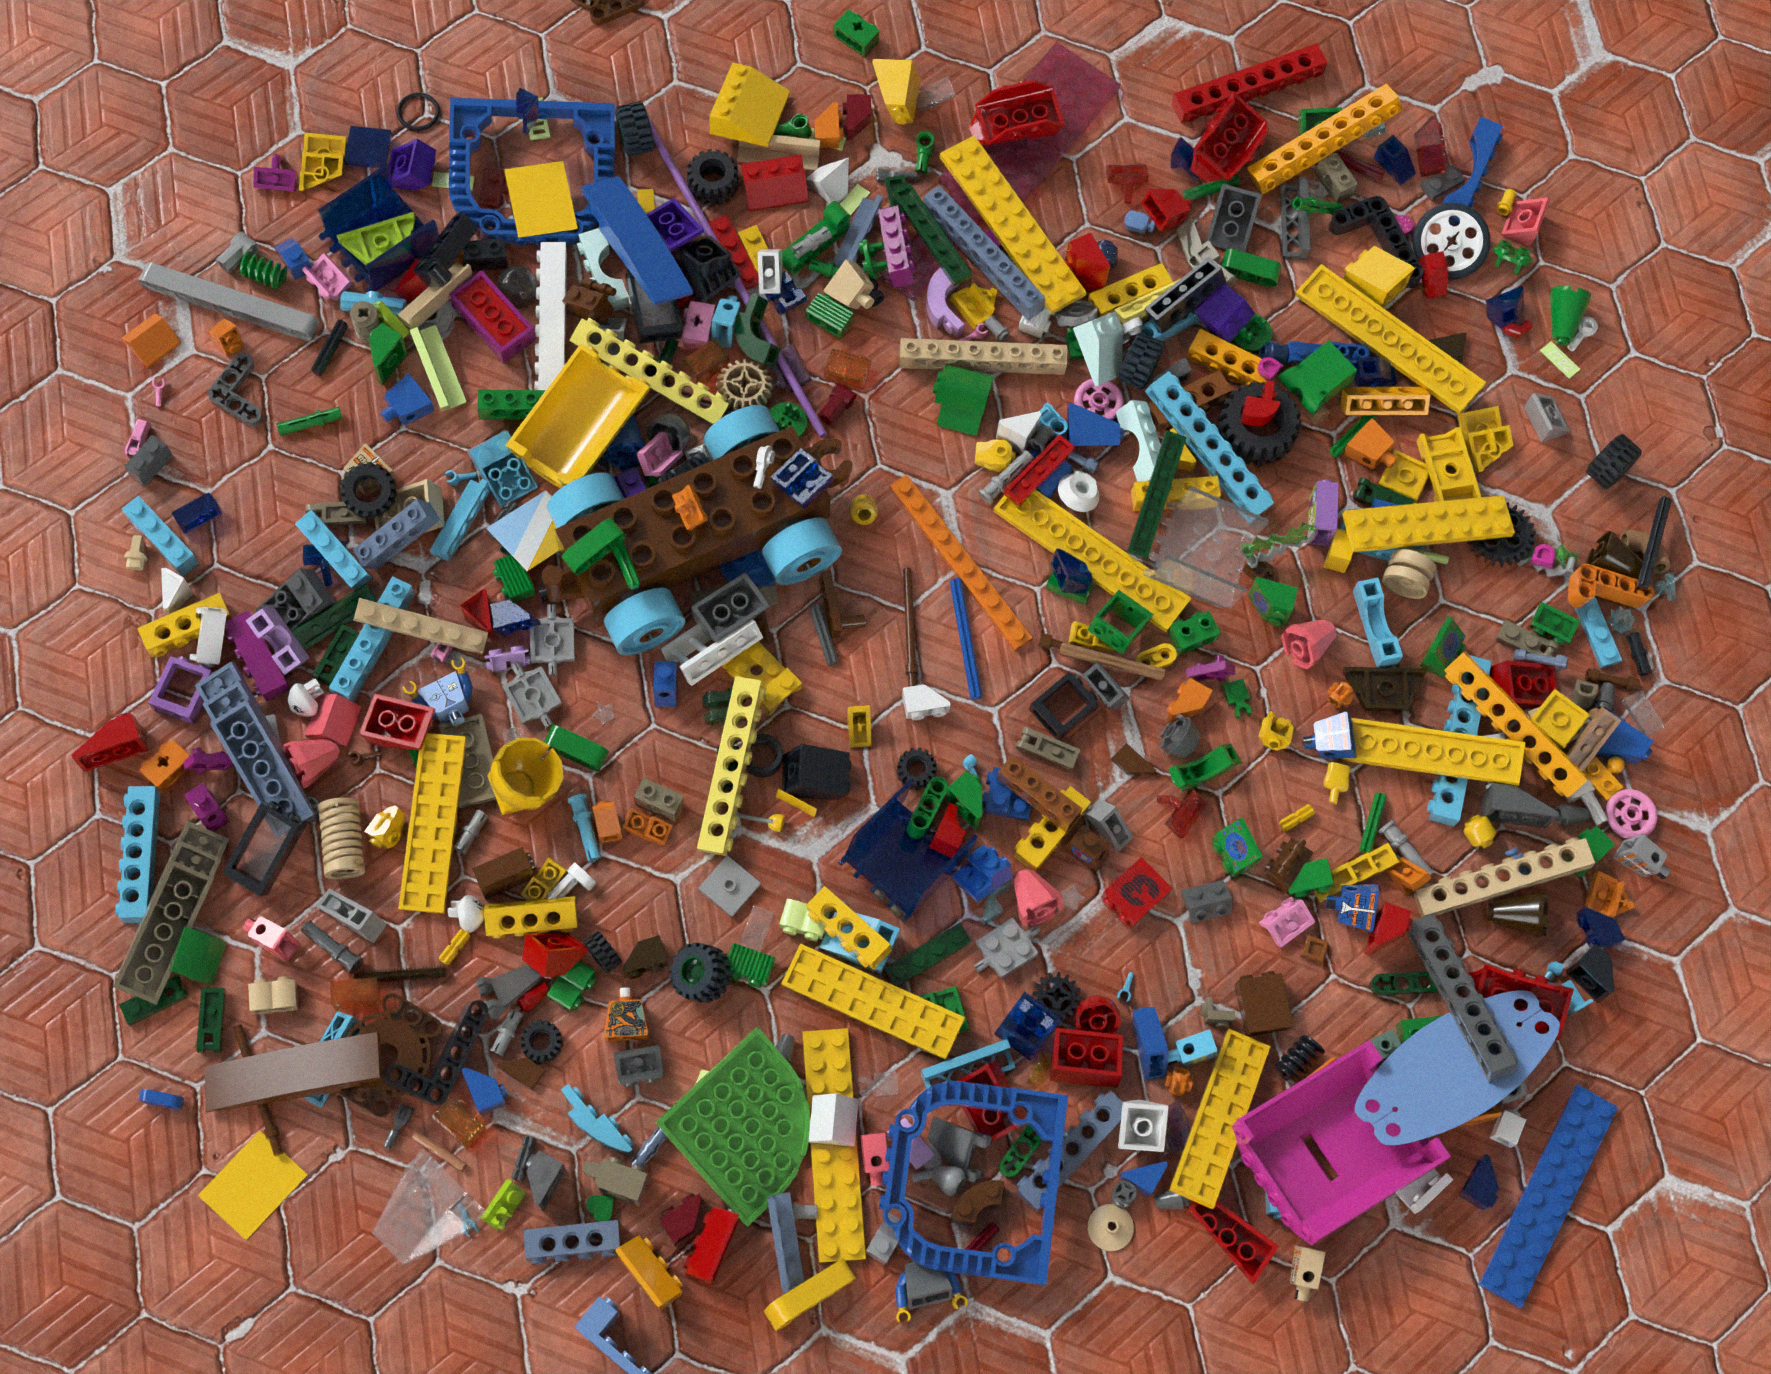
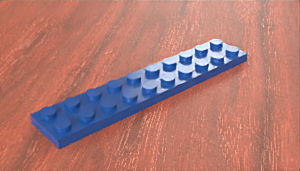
M1578 1084L1574 1086L1479 1281V1286L1519 1309L1523 1307L1618 1108L1616 1105Z

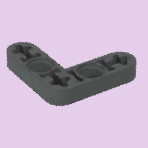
M239 353L210 387L208 396L213 405L247 426L257 427L263 421L261 410L235 393L254 369L252 357L248 353ZM241 361H242V362H246V361H247V362H248V365L246 366V365L243 364V365L241 366V365H240V362H241ZM235 375L237 380L234 383L229 384L226 382L228 376ZM222 393L226 401H224V399H222L219 396L215 398L214 394ZM233 402L241 403V407L238 410L230 409V405ZM245 410H247V412L251 415H254L256 413L257 418L250 419L248 414L245 413Z

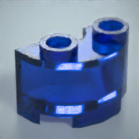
M786 270L782 272L781 293L765 294L769 302H774L775 309L779 315L807 301V296L800 288L796 287Z

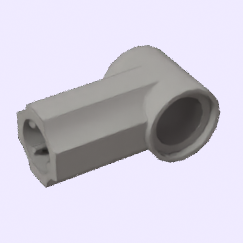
M238 232L232 238L231 245L216 259V262L224 271L230 273L241 263L246 251L251 252L252 258L257 253L259 245L244 232Z

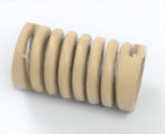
M333 798L322 801L318 805L321 824L320 830L322 832L321 845L324 856V876L329 879L338 880L363 875L365 873V862L362 858L364 852L361 849L363 843L360 841L362 839V834L360 833L362 829L359 825L361 819L358 817L360 814L359 801L353 798ZM341 804H351L350 806L338 807Z

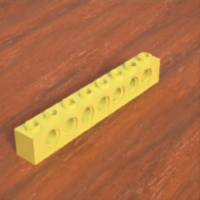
M583 318L581 319L570 338L572 343L577 346L582 344L585 347H593L599 352L598 356L604 362L613 365L630 377L633 376L638 380L639 378L646 380L650 384L651 389L711 424H715L723 418L729 407V404L726 402L728 398L719 393H716V395L708 392L709 387L700 382L697 385L690 381L691 377L681 371L679 374L671 370L673 366L664 361H661V363L653 360L654 355L645 350L642 353L635 349L636 345L627 339L624 342L617 339L618 334L608 328L606 331L598 328L600 324L591 318H588L587 321ZM593 334H600L602 337L601 342L597 345L592 344L590 341ZM613 344L620 346V352L617 355L609 354V347ZM630 355L638 356V363L635 366L627 364V359ZM651 365L655 366L657 369L656 374L652 377L645 374L646 368ZM668 376L675 378V384L672 387L664 386V379ZM685 387H691L694 391L690 398L682 396V390ZM705 397L712 400V405L707 409L700 406L701 399Z
M735 676L697 849L702 852L727 856V852L732 849L733 838H731L732 830H735L737 827L738 817L736 812L737 808L741 807L743 795H740L742 786L745 787L748 777L747 773H745L746 766L750 765L752 760L750 748L751 744L756 741L757 730H755L756 722L760 721L762 709H759L760 703L766 697V688H764V684L760 680ZM745 698H752L753 701L750 706H742ZM741 719L748 720L747 726L744 728H738V722ZM742 740L743 746L738 750H734V742ZM731 762H738V768L735 771L728 770ZM727 783H733V790L729 793H724V786ZM727 804L729 807L728 812L720 815V806ZM717 826H723L724 832L720 836H714V829Z

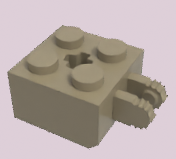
M610 1157L609 1160L603 1158L601 1164L588 1161L582 1165V1171L585 1176L595 1180L601 1194L640 1207L650 1181L648 1174L644 1172V1168L637 1165H632L631 1168L624 1166L623 1161Z

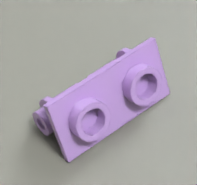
M522 645L510 647L511 651L503 653L502 649L490 650L489 655L484 656L490 659V662H486L487 671L507 670L506 661H510L511 665L519 662L521 667H527V665L531 664L530 656H525V652H529V649H524Z

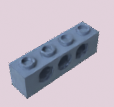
M416 499L354 548L353 551L362 567L378 570L440 521V518L430 502Z
M618 1220L524 1230L525 1259L531 1261V1264L546 1263L545 1259L555 1258V1262L569 1261V1257L578 1256L579 1259H591L593 1254L602 1253V1257L616 1256L615 1250L621 1246ZM601 1235L603 1237L602 1243L596 1247L590 1244L591 1237ZM571 1237L579 1239V1245L574 1249H569L566 1246L568 1239ZM554 1240L556 1245L552 1251L543 1250L545 1241Z

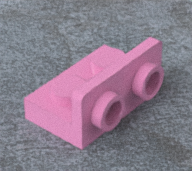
M1288 898L1281 903L1282 906L1278 909L1266 913L1264 919L1259 922L1262 927L1267 928L1278 947H1283L1315 923L1303 900Z

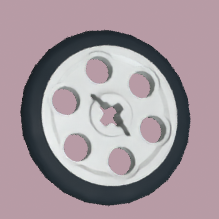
M1459 203L1441 204L1430 209L1420 218L1413 234V250L1417 259L1429 254L1427 252L1429 244H1435L1438 247V252L1444 251L1445 257L1451 256L1454 258V265L1447 267L1448 280L1464 278L1474 273L1487 258L1490 249L1489 228L1483 217L1471 207ZM1457 216L1460 219V224L1455 227L1451 226L1448 221L1449 217ZM1432 224H1438L1441 232L1434 235L1430 232L1429 227ZM1467 228L1475 229L1476 237L1472 239L1467 238L1465 230ZM1457 232H1459L1455 239L1456 245L1452 244L1446 249V251H1444V249L1448 245V240L1446 238L1448 237L1451 239L1455 236ZM1463 249H1472L1474 252L1473 257L1470 259L1464 258L1462 255Z

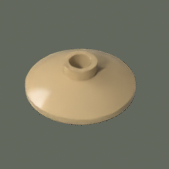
M1105 1204L1093 1211L1088 1220L1089 1237L1100 1249L1106 1251L1120 1250L1130 1242L1133 1236L1134 1224L1130 1214L1124 1208H1119L1114 1204ZM1113 1222L1116 1225V1229L1114 1231L1109 1230L1108 1223Z

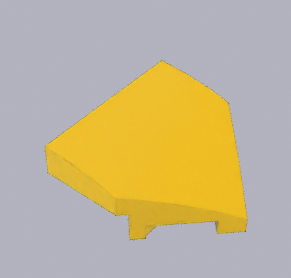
M972 283L971 287H966L952 294L950 300L975 330L979 323H985L992 316L995 310L994 304L997 289L991 288L988 290Z

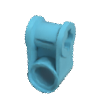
M1045 403L1043 408L1039 410L1041 413L1039 425L1044 424L1053 431L1054 429L1062 430V432H1055V437L1050 439L1051 442L1059 434L1066 439L1068 429L1066 420L1056 412L1051 404Z

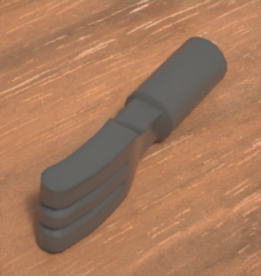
M876 169L877 182H884L886 177L905 175L906 180H916V171L894 172L891 169Z
M403 1104L399 1106L393 1118L395 1122L394 1127L390 1130L383 1147L391 1150L399 1135V1130L407 1124L414 1109Z

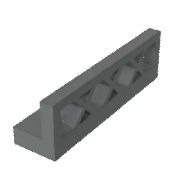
M1300 177L1297 184H1281L1282 259H1307L1310 252L1309 213L1303 210H1295L1297 215L1294 218H1291L1286 213L1289 207L1293 208V200L1291 201L1285 195V191H1296V197H1309L1308 178ZM1290 225L1297 229V233L1294 236L1287 232V228ZM1293 243L1298 247V253L1287 252V246Z

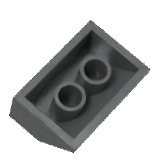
M745 572L691 606V613L702 631L714 642H717L769 609L770 605Z

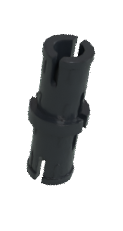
M1640 632L1630 633L1626 638L1632 652L1630 656L1631 659H1634L1638 675L1640 677L1652 673L1647 658L1648 652L1647 649H1644Z

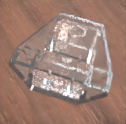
M423 1149L407 1165L372 1234L403 1265H406L471 1230L480 1221L486 1210Z

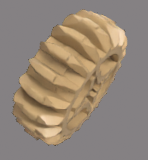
M746 358L743 360V363L736 359L735 365L729 363L727 365L728 369L723 368L721 370L722 374H719L717 377L716 388L718 389L717 393L728 398L726 401L729 404L728 409L733 407V411L747 406L766 405L767 399L771 398L770 391L773 390L772 378L768 376L767 369L762 370V364L755 366L754 360L749 364ZM744 381H746L745 392H743Z

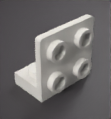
M1433 1169L1398 1191L1396 1195L1416 1214L1428 1205L1453 1179L1448 1173L1441 1176Z

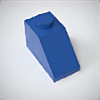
M293 238L274 247L294 280L306 275L302 271L304 267L311 268L309 258L300 244Z
M466 1067L461 1069L480 1115L506 1105L504 1098L508 1094L503 1083L499 1085L496 1079Z

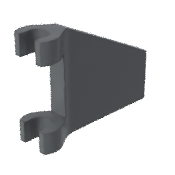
M525 965L493 978L480 977L475 981L481 996H486L494 990L498 1000H489L486 1002L488 1010H490L488 1012L491 1019H495L542 980V977L530 965Z
M934 1116L927 1139L952 1166L964 1170L968 1181L976 1183L977 1180L980 1181L983 1171L970 1168V1163L975 1146L977 1145L982 1148H986L987 1145L990 1146L992 1136L966 1129Z

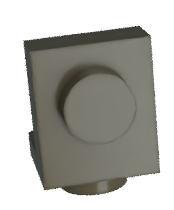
M1207 997L1204 1003H1201V1017H1204L1205 1024H1215V1027L1227 1028L1235 1021V1011L1212 1010V997Z

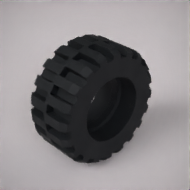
M1252 382L1249 384V387L1244 384L1238 388V391L1234 390L1229 398L1226 399L1218 419V430L1221 437L1231 444L1233 452L1237 457L1242 458L1249 465L1251 462H1255L1256 466H1262L1264 462L1270 465L1276 459L1281 460L1284 458L1285 454L1289 453L1301 427L1300 410L1295 409L1297 403L1294 399H1289L1290 394L1288 392L1280 391V387L1274 385V389L1277 390L1275 401H1279L1280 405L1273 421L1277 426L1278 432L1271 436H1257L1250 433L1241 424L1243 404L1246 397L1261 398L1265 382H1262L1261 385H1258L1257 382Z

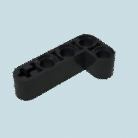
M464 212L457 213L450 220L414 267V273L428 287H443L451 280L452 273L448 268L477 231V226Z

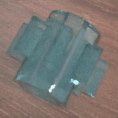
M1620 606L1615 611L1611 610L1612 617L1607 618L1608 624L1611 625V631L1616 630L1621 634L1627 630L1631 631V623H1635V616H1631V609L1626 610Z

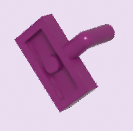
M274 154L272 156V168L254 167L253 188L296 192L297 171L280 169V163L285 161V157Z
M1223 655L1215 656L1214 663L1195 664L1194 667L1187 668L1186 673L1188 678H1192L1197 682L1210 679L1223 681L1225 676L1235 675V666L1227 662Z
M199 747L192 749L193 753L191 756L184 760L185 770H196L198 774H202L206 770H227L233 765L229 755L225 752L205 754L202 748Z

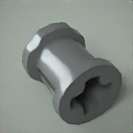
M1041 424L1036 435L1030 438L1028 443L1034 450L1042 452L1049 440L1055 437V432L1050 427Z

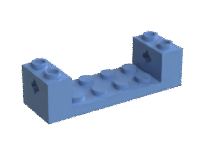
M599 1296L574 1326L575 1329L627 1374H652L644 1366L641 1369L637 1368L634 1365L637 1361L625 1350L622 1354L617 1351L618 1345L606 1335L603 1338L620 1315L617 1312L619 1308L611 1299L606 1297L603 1300Z

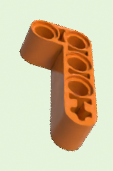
M1583 564L1569 577L1568 601L1573 607L1582 608L1595 596H1599L1633 608H1641L1654 597L1655 591L1651 585L1646 590L1638 588L1637 579L1594 565Z

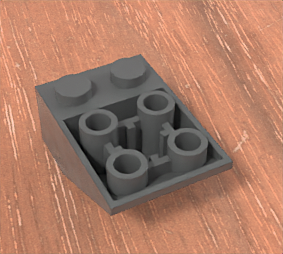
M299 568L256 609V612L272 605L290 631L336 603V601L314 570Z

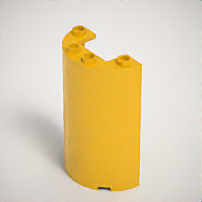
M582 344L578 346L506 444V447L518 459H523L527 467L560 489L590 473L650 391V384L642 378L638 380L628 375L624 377L619 374V370L613 365L609 364L607 366L603 364L596 349L591 346L585 347Z

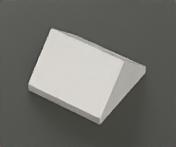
M1040 411L999 420L996 440H1006L1012 445L1013 451L1022 454L1029 446V439L1033 438L1037 433L1041 417Z
M840 1094L814 1095L812 1098L809 1142L855 1146L859 1100Z
M1144 1100L1123 1102L1118 1148L1164 1152L1168 1105Z

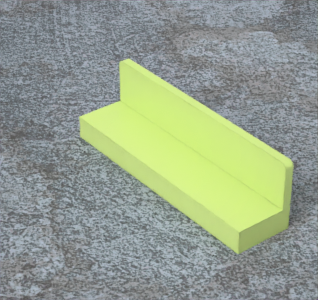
M433 325L423 330H419L418 327L411 329L410 333L440 408L444 412L466 403L464 393L437 326Z

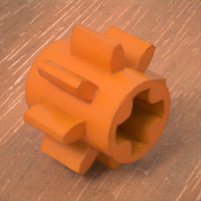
M1334 682L1327 691L1329 694L1328 701L1336 708H1340L1342 705L1347 708L1355 698L1352 696L1354 693L1353 688L1346 682H1341L1340 684Z
M1175 1067L1173 1072L1167 1071L1165 1086H1168L1170 1093L1182 1096L1185 1094V1091L1191 1092L1193 1077L1190 1076V1072L1187 1069Z

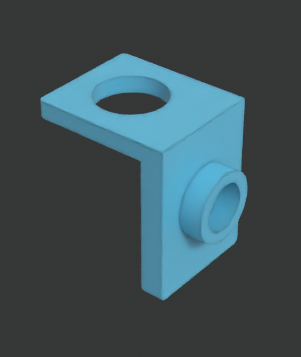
M1571 980L1562 984V986L1574 989L1567 1017L1593 1002L1592 998L1585 1002Z

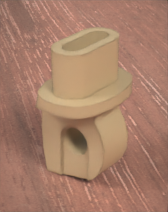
M133 535L131 549L124 555V559L127 561L126 569L143 570L144 563L148 560L144 554L142 536Z

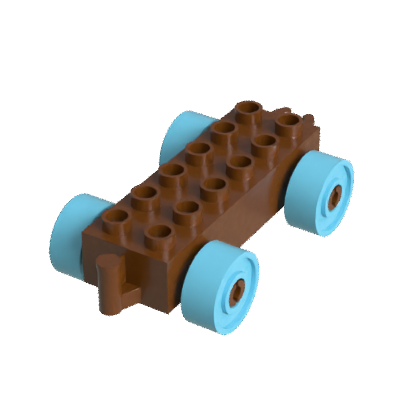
M752 405L724 416L706 432L704 443L713 458L712 461L624 499L614 477L608 473L590 474L570 482L558 490L547 504V509L556 526L555 533L561 555L601 522L612 518L626 534L623 542L641 584L639 588L633 590L628 587L614 552L611 550L580 575H575L568 565L563 571L552 565L544 568L542 580L545 584L547 597L552 602L583 598L594 622L605 618L604 625L618 653L621 655H634L663 644L676 635L684 626L685 618L669 590L670 588L760 548H763L762 555L776 582L780 585L795 584L819 574L832 565L842 553V548L826 520L830 518L831 497L827 488H832L848 479L852 472L853 463L850 460H844L834 470H827L821 465V459L826 454H839L841 452V441L828 438L820 440L813 444L812 447L805 449L793 426L780 431L766 406ZM768 445L775 452V458L773 463L769 464L766 468L762 489L755 488L753 485L757 474V453L761 446L765 447ZM687 485L693 486L695 493L700 499L699 502L708 517L705 523L696 526L692 530L686 529L680 513H677L675 510L676 504L672 495L682 491Z

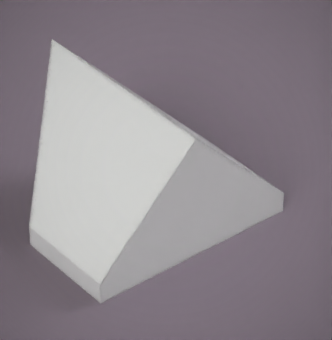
M849 157L821 166L806 178V183L829 204L832 201L839 203L848 195Z
M161 568L163 610L168 615L177 611L192 596L193 592L182 576L167 568Z

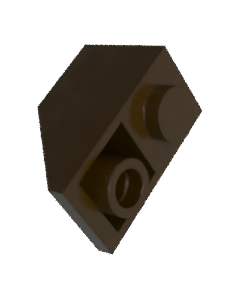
M660 935L637 942L622 968L624 978L636 979L641 977L644 972L651 971V973H656L664 970L665 966H668Z

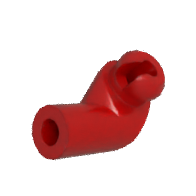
M1528 320L1520 325L1509 321H1504L1501 324V330L1506 335L1518 338L1532 329V324Z

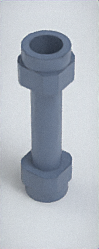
M1074 452L1068 457L1069 460L1083 466L1084 471L1092 474L1099 464L1091 457L1086 459Z
M1516 649L1514 653V661L1552 665L1558 670H1566L1568 666V657L1557 654L1556 657L1527 653L1525 649Z

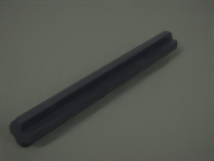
M1662 496L1659 499L1637 582L1638 588L1644 590L1648 589L1651 584L1672 503L1671 498Z

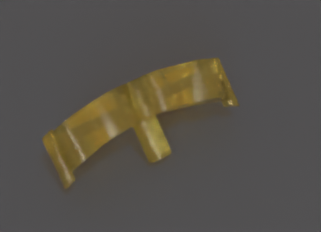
M1040 1052L1037 1066H1031L1033 1073L1029 1076L1027 1084L1039 1085L1044 1081V1070L1050 1067L1048 1053Z

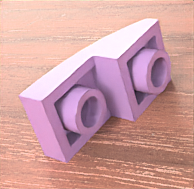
M905 1117L900 1121L903 1127L909 1128L912 1126ZM920 1135L912 1140L909 1160L917 1170L935 1156Z

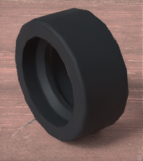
M760 733L757 734L755 743L751 744L750 751L755 745L768 744L775 751V760L770 766L764 768L757 767L751 762L750 765L746 766V770L755 777L765 778L772 776L780 769L783 762V749L775 737Z

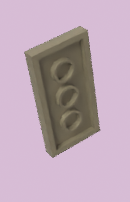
M482 714L465 718V721L459 726H453L451 722L439 724L441 734L465 736L467 738L459 808L496 800L487 776L494 759Z

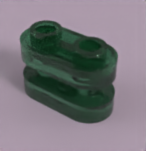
M733 688L728 689L727 692L708 691L702 697L703 708L710 709V711L704 713L705 724H725L728 708H718L729 706Z

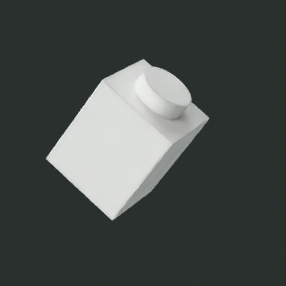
M1514 1110L1502 1111L1501 1116L1496 1120L1490 1139L1509 1148L1517 1145L1526 1119L1520 1117L1521 1114Z

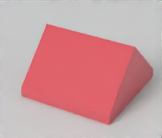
M1546 197L1514 201L1512 205L1513 210L1507 217L1501 235L1530 247L1539 232L1550 199Z
M338 694L320 695L317 700V713L311 716L305 737L316 740L329 739L338 746L348 748L362 707Z

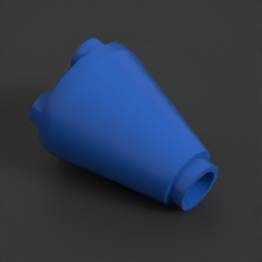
M634 414L631 415L605 451V459L623 472L640 465L637 453L645 446Z

